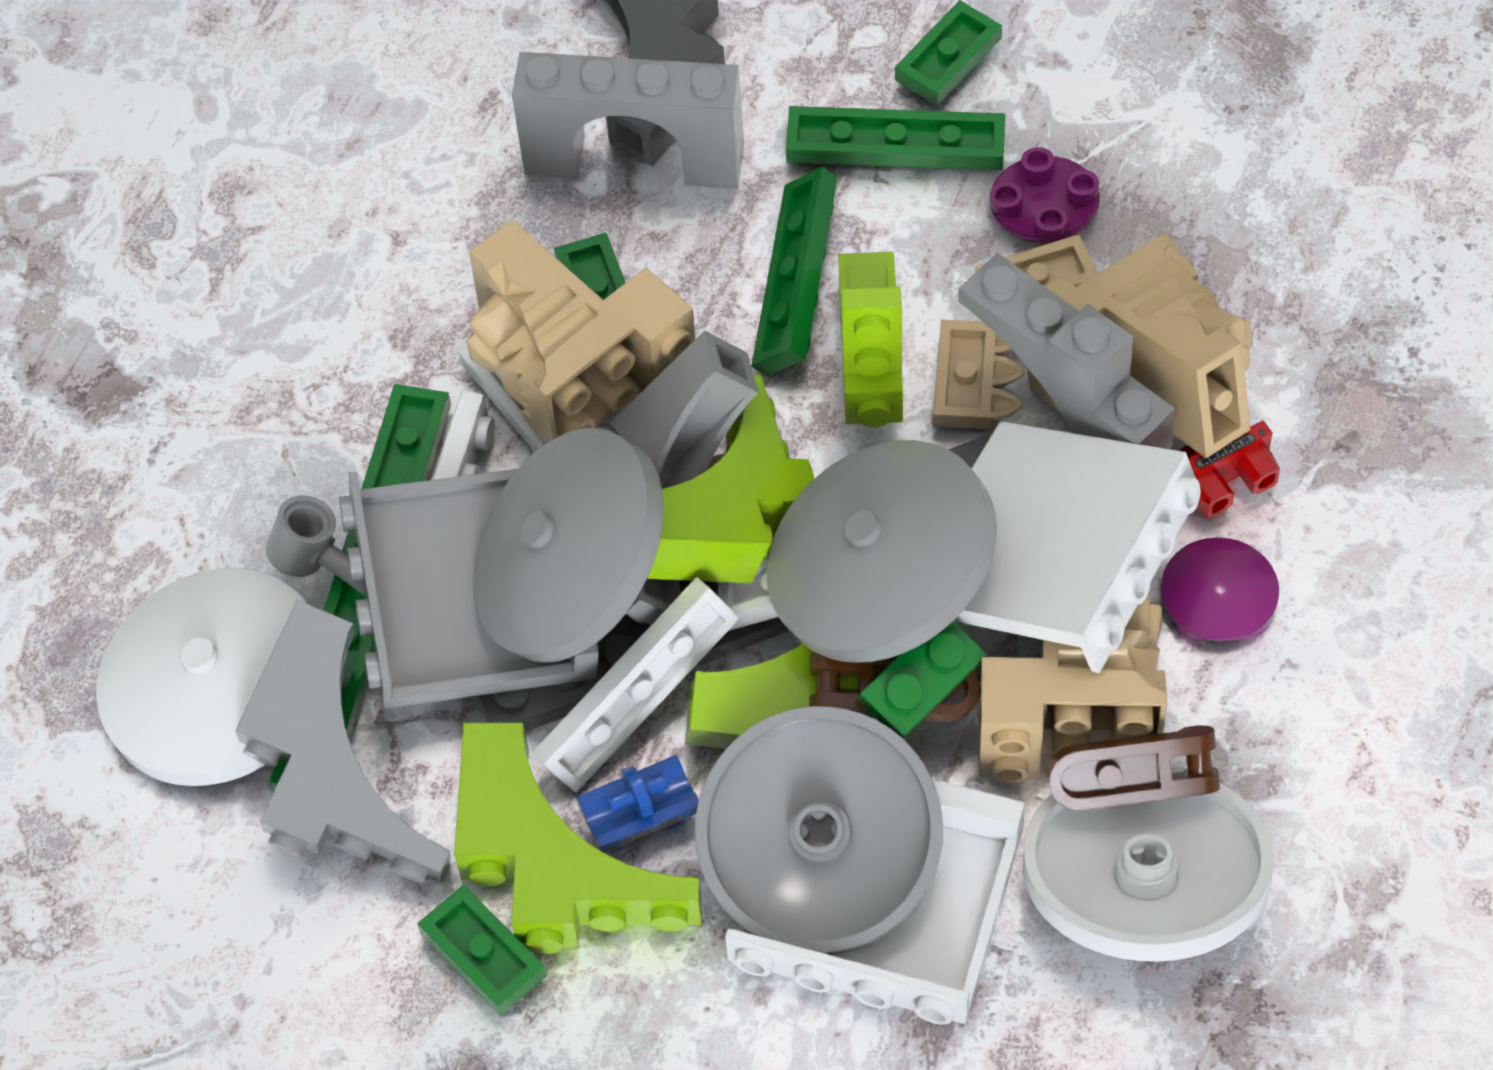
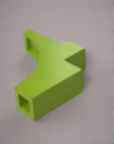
M894 252L838 254L845 424L879 427L887 423L903 422L901 286L896 287Z
M754 374L759 393L749 402L726 433L725 455L711 468L697 477L662 489L664 503L662 533L657 554L647 579L693 581L698 577L701 581L752 583L762 561L769 557L772 540L788 508L804 488L815 479L809 459L789 458L788 445L786 441L781 440L775 421V404L771 398H768L761 374Z
M802 643L797 648L775 659L754 666L730 671H696L690 686L685 744L726 749L739 735L760 721L784 711L809 707V696L816 693V677L810 674V655L815 652ZM840 677V693H857V677Z
M463 723L454 848L461 880H470L481 886H497L504 883L505 880H514L511 924L514 936L528 950L539 954H554L560 952L563 948H578L580 925H589L593 929L606 932L621 930L626 925H651L654 929L665 932L680 931L685 929L687 925L702 926V896L699 878L650 872L608 856L577 835L554 812L543 796L532 774L528 760L529 747L524 723Z

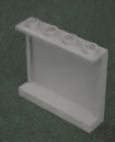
M518 469L360 489L357 472L348 473L349 495L339 497L341 520L344 532L355 530L357 547L347 548L349 570L352 583L363 582L365 599L356 600L357 620L360 636L368 634L372 636L374 652L364 653L366 676L369 689L380 687L383 709L596 679L599 654L597 643L568 659L556 662H536L499 646L485 631L479 619L473 590L474 564L479 540L496 499Z

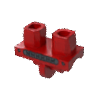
M1264 420L1250 426V431L1208 458L1203 457L1188 445L1179 449V451L1186 452L1195 478L1200 484L1201 492L1196 508L1207 519L1221 514L1233 504L1235 493L1227 484L1228 482L1240 477L1252 494H1260L1278 483L1280 467L1270 451L1273 432Z

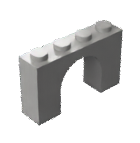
M519 52L512 100L525 175L578 178L585 137L584 125L602 117L628 116L652 122L664 128L677 140L682 152L685 185L739 188L744 150L739 65Z

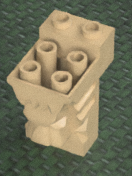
M513 219L469 251L479 310L472 316L470 321L471 335L467 340L469 357L477 365L496 374L500 378L504 390L525 408L521 412L522 416L545 444L574 430L595 428L614 412L620 413L638 393L642 392L695 340L693 308L647 267L602 300Z
M1163 233L1077 287L1062 277L1047 285L1046 288L1078 311L1088 303L1133 335L1130 376L1175 408L1173 435L1196 452L1208 458L1250 431L1245 371L1249 367V349L1253 345L1251 321L1219 307L1215 295L1207 287L1196 281L1198 273L1174 246L1170 236ZM1027 367L1030 390L1058 410L1043 386Z
M1149 593L1144 602L1137 605L1124 629L1121 644L1115 651L1111 652L1100 673L1091 672L1080 647L1039 639V658L982 657L979 777H993V779L1002 783H1018L1027 778H1039L1041 757H1053L1062 748L1075 744L1163 733L1167 710L1165 670H1157L1160 649L1156 646L1161 628L1162 607L1159 604L1150 602Z

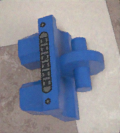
M677 755L639 771L633 765L621 770L622 778L576 797L580 811L599 850L603 853L617 852L631 846L632 842L663 828L668 830L686 822L688 817L696 814L699 801Z

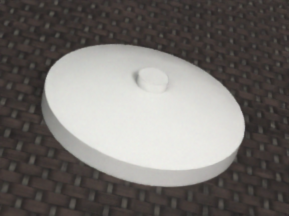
M223 568L199 572L174 581L138 605L122 622L110 640L102 657L96 682V701L101 723L120 753L130 764L148 776L163 782L185 786L224 783L250 774L265 766L266 764L243 753L246 744L238 741L235 730L296 600L307 603L294 588L272 575L249 569Z
M1171 767L1172 773H1179L1185 770ZM1221 783L1220 789L1210 794L1089 810H1071L1060 805L1051 794L1036 810L1025 834L1023 874L1029 896L1037 910L1056 930L1067 938L1088 949L1112 957L1135 961L1159 962L1185 959L1210 952L1238 937L1256 920L1262 912L1271 890L1273 848L1268 831L1255 810L1242 797Z

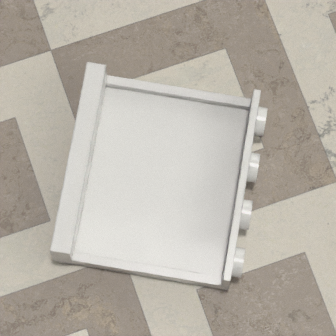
M1000 421L972 467V470L988 490L994 505L997 522L994 555L986 577L976 595L954 621L1080 647L1091 672L1100 673L1111 652L1115 651L1121 644L1124 629L1137 605L1143 603L1146 599L1150 582L1162 560L1171 554L1175 537L1186 517L1196 509L1201 492L1200 484L1195 478L1186 452Z
M932 779L938 794L943 819L941 859L930 889L920 905L905 922L873 944L858 950L834 955L752 935L736 923L735 929L728 928L725 935L728 961L735 963L740 970L751 975L768 976L770 973H775L793 978L797 984L811 991L828 992L831 988L853 994L858 1001L871 1007L888 1008L890 1005L913 1010L918 1017L934 1024L946 1025L954 1021L966 1025L1022 835L1025 802Z

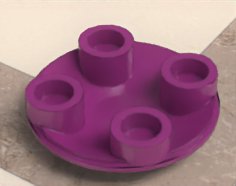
M1034 147L1025 151L1020 161L1010 165L997 177L990 191V208L997 223L1005 231L1017 238L1038 243L1056 242L1078 234L1094 219L1100 203L1099 180L1093 172L1086 170L1083 166L1072 160L1053 156L1050 150L1043 147Z
M1215 537L1192 542L1175 553L1164 569L1161 581V594L1165 608L1174 620L1175 629L1180 635L1189 639L1203 638L1212 641H1234L1245 637H1257L1264 633L1268 626V621L1273 616L1278 604L1279 583L1272 565L1258 550L1238 540Z

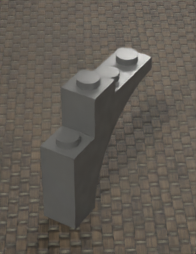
M601 0L622 28L629 45V58L725 64L724 46L720 45L710 35L704 33L719 15L718 0ZM628 116L606 117L609 143L651 166H654L676 140L664 128L643 119Z

